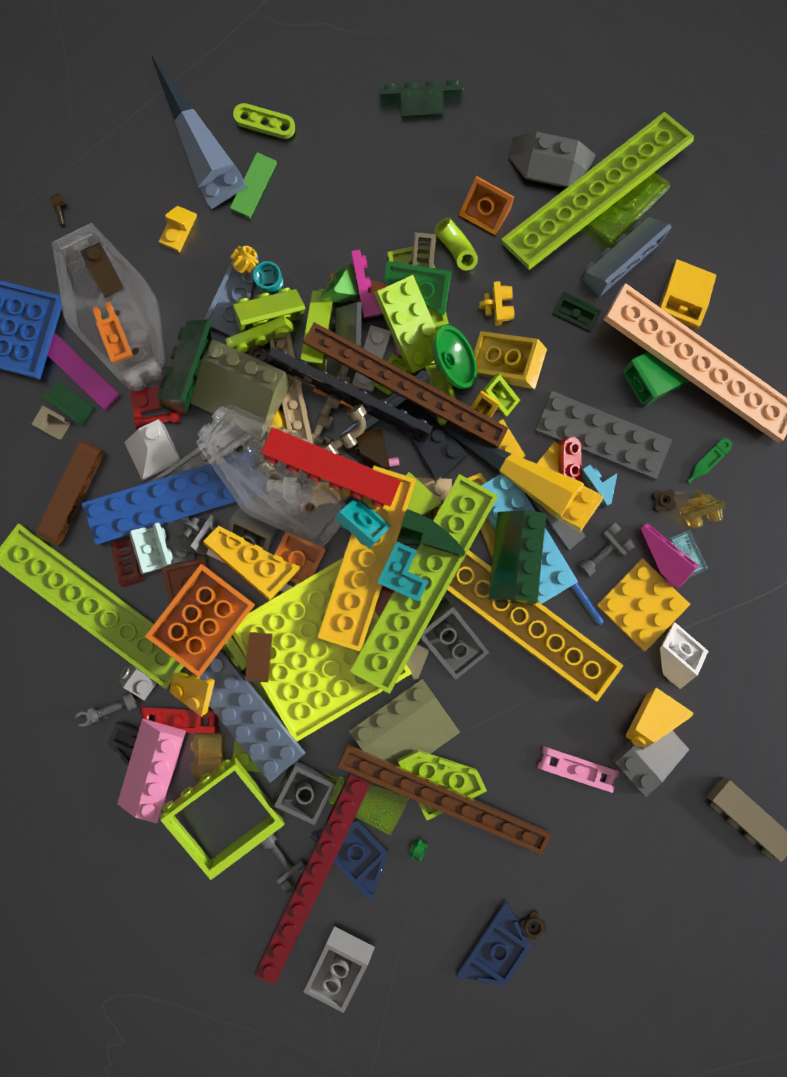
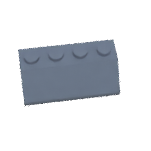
M648 217L643 222L639 220L631 228L632 232L626 235L624 233L615 242L617 245L614 248L610 249L608 247L600 255L601 259L598 262L592 261L584 269L585 274L582 280L600 297L661 244L672 228L671 225Z

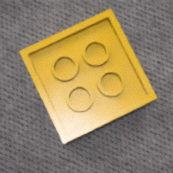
M642 558L596 606L642 651H646L688 608L690 603L672 586L667 584L664 578Z

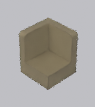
M43 405L32 422L33 426L59 440L63 438L71 424V421Z

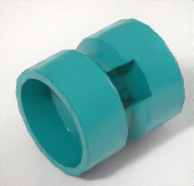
M264 261L255 267L253 278L260 294L269 293L274 295L278 294L279 290L284 289L280 268L275 263Z

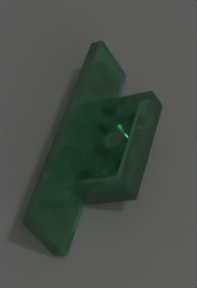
M447 80L446 85H438V81L425 82V86H417V82L404 83V87L396 88V84H383V88L379 89V94L400 93L402 116L444 113L443 91L463 90L464 85L459 84V80Z

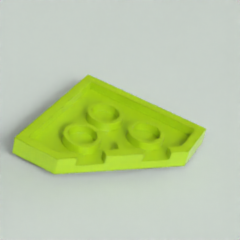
M418 749L397 759L401 768L468 797L474 798L487 791L475 768ZM418 802L427 821L443 813Z

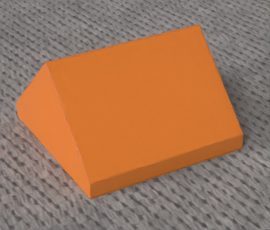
M476 176L459 216L496 235L511 210L514 196Z

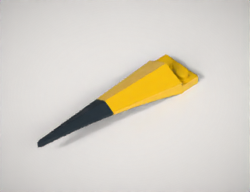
M442 426L454 440L507 477L559 522L578 532L582 531L602 502L603 495L585 487L584 483Z

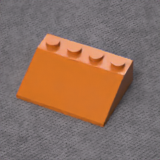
M200 564L145 637L200 678L255 604L205 565Z

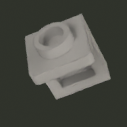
M132 664L129 667H125L120 674L119 682L122 687L143 700L147 698L157 684Z

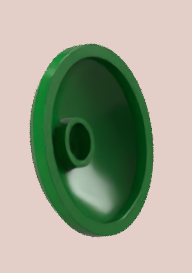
M445 325L438 328L432 341V352L437 369L447 382L457 388L466 389L472 386L477 378V363L469 342L453 326Z

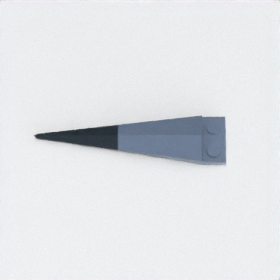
M152 55L154 66L197 185L212 209L245 189L247 185L238 168L156 57Z

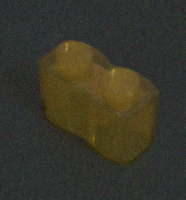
M224 733L194 734V739L190 741V751L194 752V761H191L190 772L191 775H194L195 780H200L207 773L212 774L218 769L219 764L224 761Z

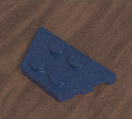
M356 819L353 820L333 863L371 901L388 852ZM321 831L313 833L310 836V838L315 843L317 842Z
M505 901L456 973L458 979L477 980V982H492L495 985L506 986L530 950L531 946Z

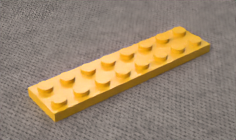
M373 466V469L401 481L391 507L384 505L383 509L371 505V499L363 497L362 501L392 527L370 549L366 545L361 544L357 537L351 533L318 635L320 639L359 652L362 650L382 585L377 582L398 539L417 480L377 466Z

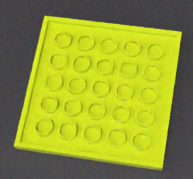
M343 558L250 612L233 633L246 659L250 632L270 633L273 635L269 683H260L286 728L296 741L301 740L383 691L350 672L360 654L359 651L318 638ZM375 610L365 637L363 647L367 639L369 638L372 630L374 629L377 621L379 620V617ZM407 664L396 683L412 674Z

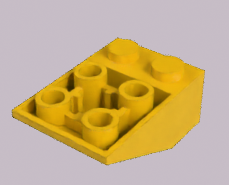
M676 259L658 307L695 332L701 326L708 308L716 274Z

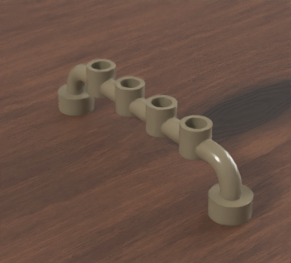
M325 355L326 360H329L331 362L335 361ZM340 364V369L335 378L342 379L349 384L350 377L346 376L348 367ZM328 394L324 401V406L316 419L314 429L311 432L314 445L321 447L324 437L320 436L323 428L328 429L333 419V417L329 416L332 408L337 409L341 402Z
M362 404L353 407L347 412L352 422L357 421V427L343 433L336 440L325 443L321 448L338 454L337 449L344 445L346 449H349L357 444L355 438L359 437L366 428L364 415L367 412ZM263 459L256 463V469L259 474L265 473L274 480H280L288 476L291 480H294L302 474L300 470L297 474L285 468L280 471H274L272 469L274 464Z

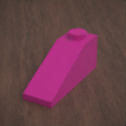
M649 524L643 525L641 531L660 573L665 577V582L672 587L680 588L699 565Z

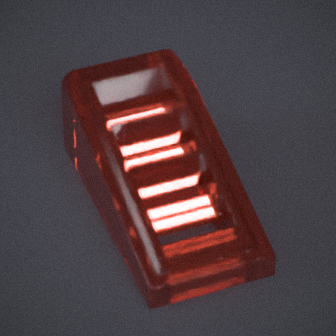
M131 538L111 542L117 582L122 587L143 582V576L139 569ZM129 547V550L122 552L118 551V549ZM130 555V558L121 560L122 557ZM132 564V567L123 569V566Z

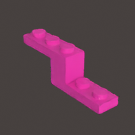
M360 250L351 251L363 319L383 316L374 293L368 294V290L372 289L370 278L365 277L364 269L367 268L366 256L361 255ZM394 341L396 356L399 357L401 354Z

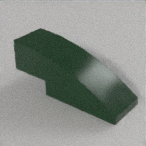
M409 509L406 510L401 529L422 535L420 541L422 545L462 558L464 557L465 550L445 529L419 513Z

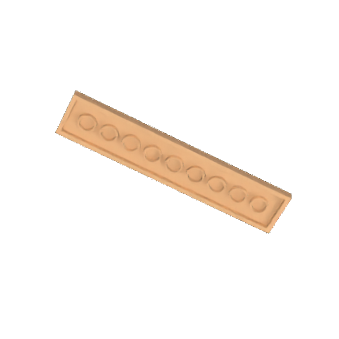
M626 283L621 287L603 319L777 443L784 440L787 434V398Z

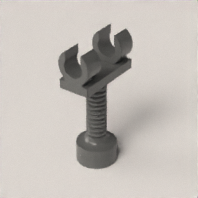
M617 523L611 525L601 534L608 544L590 560L583 559L577 564L585 576H592L596 572L595 565L598 562L600 563L611 551L615 550L622 557L635 547L636 544L631 539L620 546L612 537L621 529Z
M127 692L123 694L121 701L119 700V702H114L97 710L90 708L87 711L79 712L75 718L86 715L87 721L78 725L84 727L100 721L99 717L123 708H127L130 711L138 707L133 693Z
M272 834L258 845L262 850L268 849L275 859L278 860L277 862H279L282 868L285 869V872L277 878V882L288 894L295 887L288 877L296 870L301 875L306 863L301 858L295 864L290 865L291 863L275 845L277 838Z

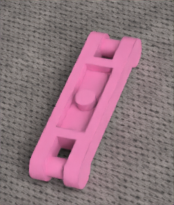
M543 746L541 752L543 757L538 762L537 768L611 793L614 792L615 786L613 784L615 778H618L620 771ZM552 757L558 758L556 766L550 765ZM602 773L607 774L605 782L600 781Z

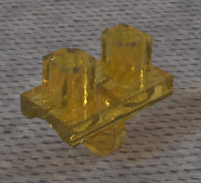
M697 490L694 493L695 498L689 500L691 506L679 509L681 516L686 518L689 527L695 529L703 525L701 517L707 514L708 521L710 522L722 520V509H725L726 505L724 501L720 502L718 498L712 499L710 493L704 495L701 490Z

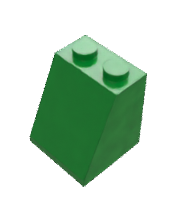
M650 352L634 358L622 370L643 407L648 406L689 382L687 378Z

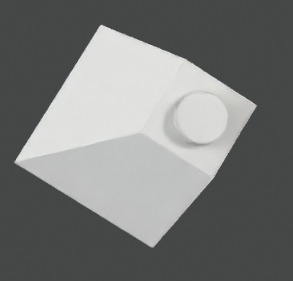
M159 419L139 428L124 442L142 481L164 472L181 460L165 425Z
M675 622L670 627L660 647L663 675L681 689L698 676L708 653L707 649Z

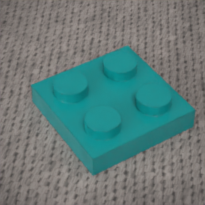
M357 498L335 516V519L344 529L349 530L357 537L361 544L366 545L369 549L392 527L365 502Z

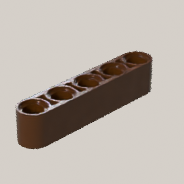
M81 441L78 444L37 528L36 537L55 546L62 542L101 462L104 453L103 449L85 441Z

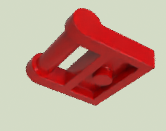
M160 386L130 392L136 430L158 419L162 423L170 421L173 423L180 422L179 412L170 410V413L142 418V413L166 409L160 407V401L157 398Z

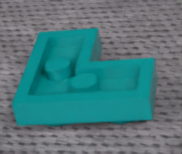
M396 541L377 583L419 602L428 581L408 572L417 550Z

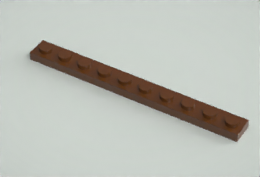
M313 322L303 341V344L495 448L500 446L508 430V427L315 322Z
M346 745L338 762V767L538 854H543L551 837V833L547 830L351 745Z

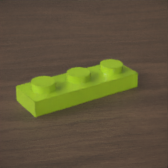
M285 316L226 338L227 346L245 353L250 348L265 345L268 341L275 338L286 337L288 333L294 331L293 323Z

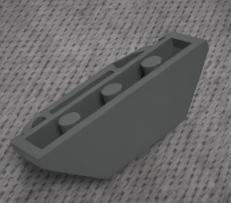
M532 132L513 137L508 159L513 162L525 179L567 188L593 168L595 154L579 140L541 132Z

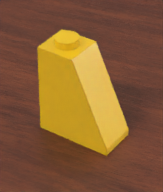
M655 688L646 694L626 737L632 740L634 745L645 749L692 717L693 712L658 688Z

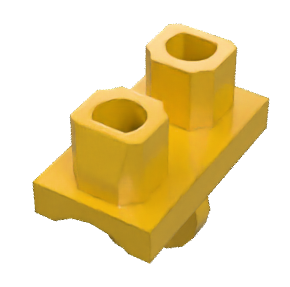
M499 281L493 283V300H491L490 293L484 294V300L478 303L479 309L485 310L486 316H491L492 309H494L495 326H501L503 321L514 319V307H502V300H512L513 298L512 286H501Z

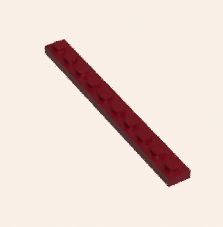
M349 772L255 970V977L274 985L276 984L369 789L371 781Z

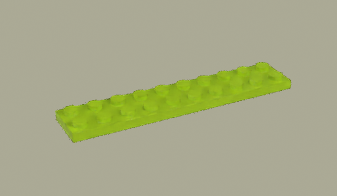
M662 113L501 239L502 244L530 270L690 145L694 140V135L667 113Z
M460 474L458 475L433 521L445 529L465 550L464 557L462 558L422 544L419 545L408 572L428 581L420 601L417 602L398 592H393L351 668V673L390 694L498 497L497 494Z
M17 524L0 546L1 567L164 689L170 687L173 675L181 672L184 666L145 637L154 625L152 621L43 540L36 537L35 534L21 524Z

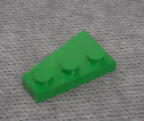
M387 261L384 284L389 286L413 275L426 306L445 315L452 271Z

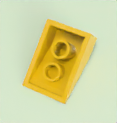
M480 331L474 350L477 375L492 379L498 373L507 384L535 389L547 348L539 339Z

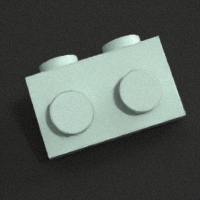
M159 522L154 523L152 528H140L129 532L141 574L160 570L171 565L172 553L166 547V533L164 528L160 527Z

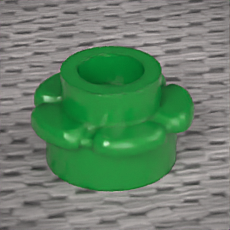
M421 839L418 842L413 841L408 854L412 855V861L414 859L417 861L422 860L427 844L423 843Z

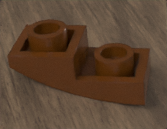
M249 633L246 681L269 683L272 634Z

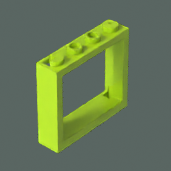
M235 756L230 760L226 759L220 763L218 769L212 774H205L193 788H186L174 802L171 800L166 803L162 808L160 818L161 822L210 880L284 826L282 814L274 807L273 803ZM235 771L270 815L210 859L174 815Z

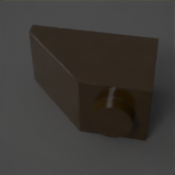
M100 242L80 251L104 298L124 289Z
M382 429L363 432L357 437L358 442L354 445L356 455H360L361 461L372 469L373 466H377L390 471Z

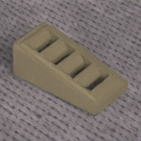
M414 232L412 265L433 268L436 234ZM429 241L431 246L418 245V242ZM418 249L430 250V254H418ZM417 258L429 259V263L417 262Z

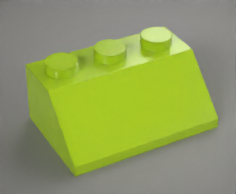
M290 288L281 289L278 291V294L274 295L263 293L253 300L243 298L237 300L236 304H233V313L239 333L285 316L290 322L302 319L305 312L304 303L297 289L290 290Z

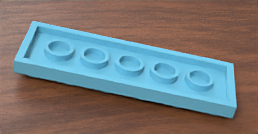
M503 474L481 485L498 495L487 516L494 531H496L497 512L520 510L536 512L523 490ZM546 528L538 602L540 604L578 582Z

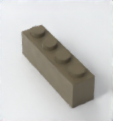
M723 777L706 797L712 802L709 806L718 814L723 812L729 817L726 821L736 830L740 827L745 832L743 836L753 845L759 844L763 848L761 853L772 861L775 858L782 862L787 857V831L731 780Z

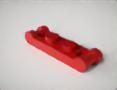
M140 707L141 721L142 719L150 720L151 715H156L155 722L186 730V732L218 733L216 723L219 717L213 710H208L205 715L200 716L191 709ZM202 717L208 718L207 726L201 725Z

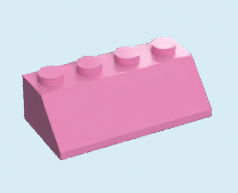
M142 719L117 803L135 818L158 823L186 730Z

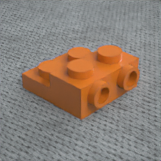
M294 528L293 531L290 529L286 530L275 555L283 558L284 561L300 567V570L290 579V581L299 584L315 575L328 548L324 547L325 542L314 537L313 540L304 537L305 532Z

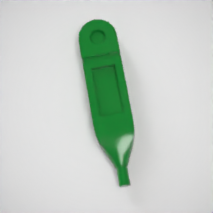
M727 438L720 440L696 463L692 475L687 482L690 483L693 479L707 474L731 450V440Z

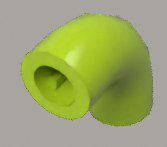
M449 217L440 221L434 229V234L453 255L460 269L466 271L473 269L477 265L478 256L468 239Z

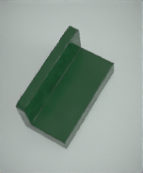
M59 381L48 395L43 391L40 394L80 425L83 424L94 410V407Z

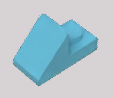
M589 465L581 471V476L589 488L603 495L602 502L600 503L601 506L605 508L612 503L617 474L602 482V476L595 467L592 468Z

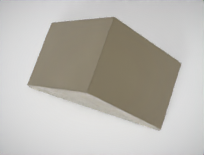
M418 644L407 661V666L412 673L414 681L419 678L430 650Z

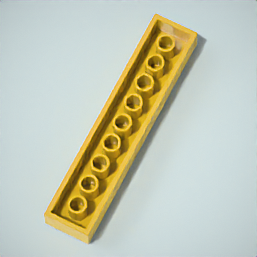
M468 550L446 591L588 698L597 702L624 665L539 602L531 606L488 600L492 567Z

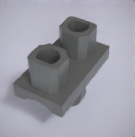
M209 515L208 518H201L200 521L195 517L192 521H183L181 527L185 531L182 536L188 538L181 548L185 553L192 551L198 556L206 554L209 548L203 544L202 539L204 536L208 537L217 528L213 523L215 518Z

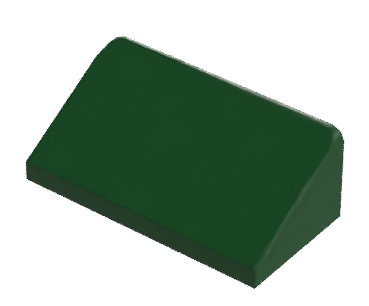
M564 291L553 311V314L589 331L592 330L601 313L600 308Z

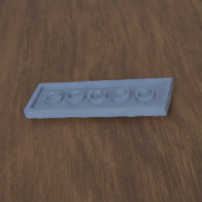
M221 649L200 677L201 680L209 678L215 680L209 706L271 783L305 754V751L250 682L246 681V677L234 665L227 653Z

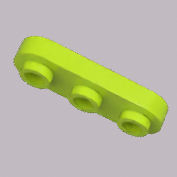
M241 103L234 108V120L240 127L282 139H288L295 133L294 120L288 115L246 103ZM245 115L248 116L247 119H241ZM267 121L268 124L262 125V122ZM283 127H288V130L283 131L281 129Z

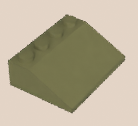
M212 339L201 361L191 404L263 438L293 380L285 371Z
M422 678L349 730L362 751L399 767L397 759L417 749L431 754L460 733Z

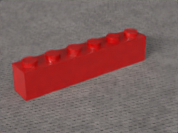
M274 427L270 428L260 453L265 456L263 460L275 465H277L278 461L286 464L285 469L298 474L300 470L308 473V479L320 483L321 479L329 482L328 487L340 492L342 488L351 491L349 495L359 500H362L363 497L371 499L370 504L383 509L384 505L391 507L401 482Z

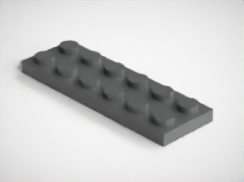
M554 391L550 393L535 432L559 442L565 437H575L581 443V451L653 480L658 478L672 442L670 438Z

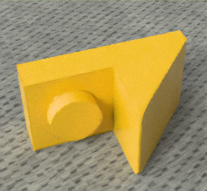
M179 206L165 215L167 225L159 240L160 245L180 253L197 214Z

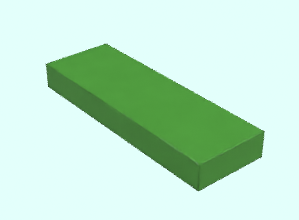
M258 152L256 153L244 178L247 187L236 194L230 207L231 211L248 219L251 218L277 165L276 160Z

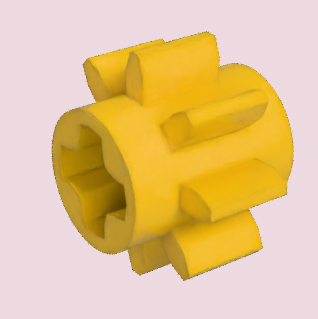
M238 246L230 256L234 260L232 266L240 273H246V271L251 273L259 263L255 259L257 253L249 246H243V248Z

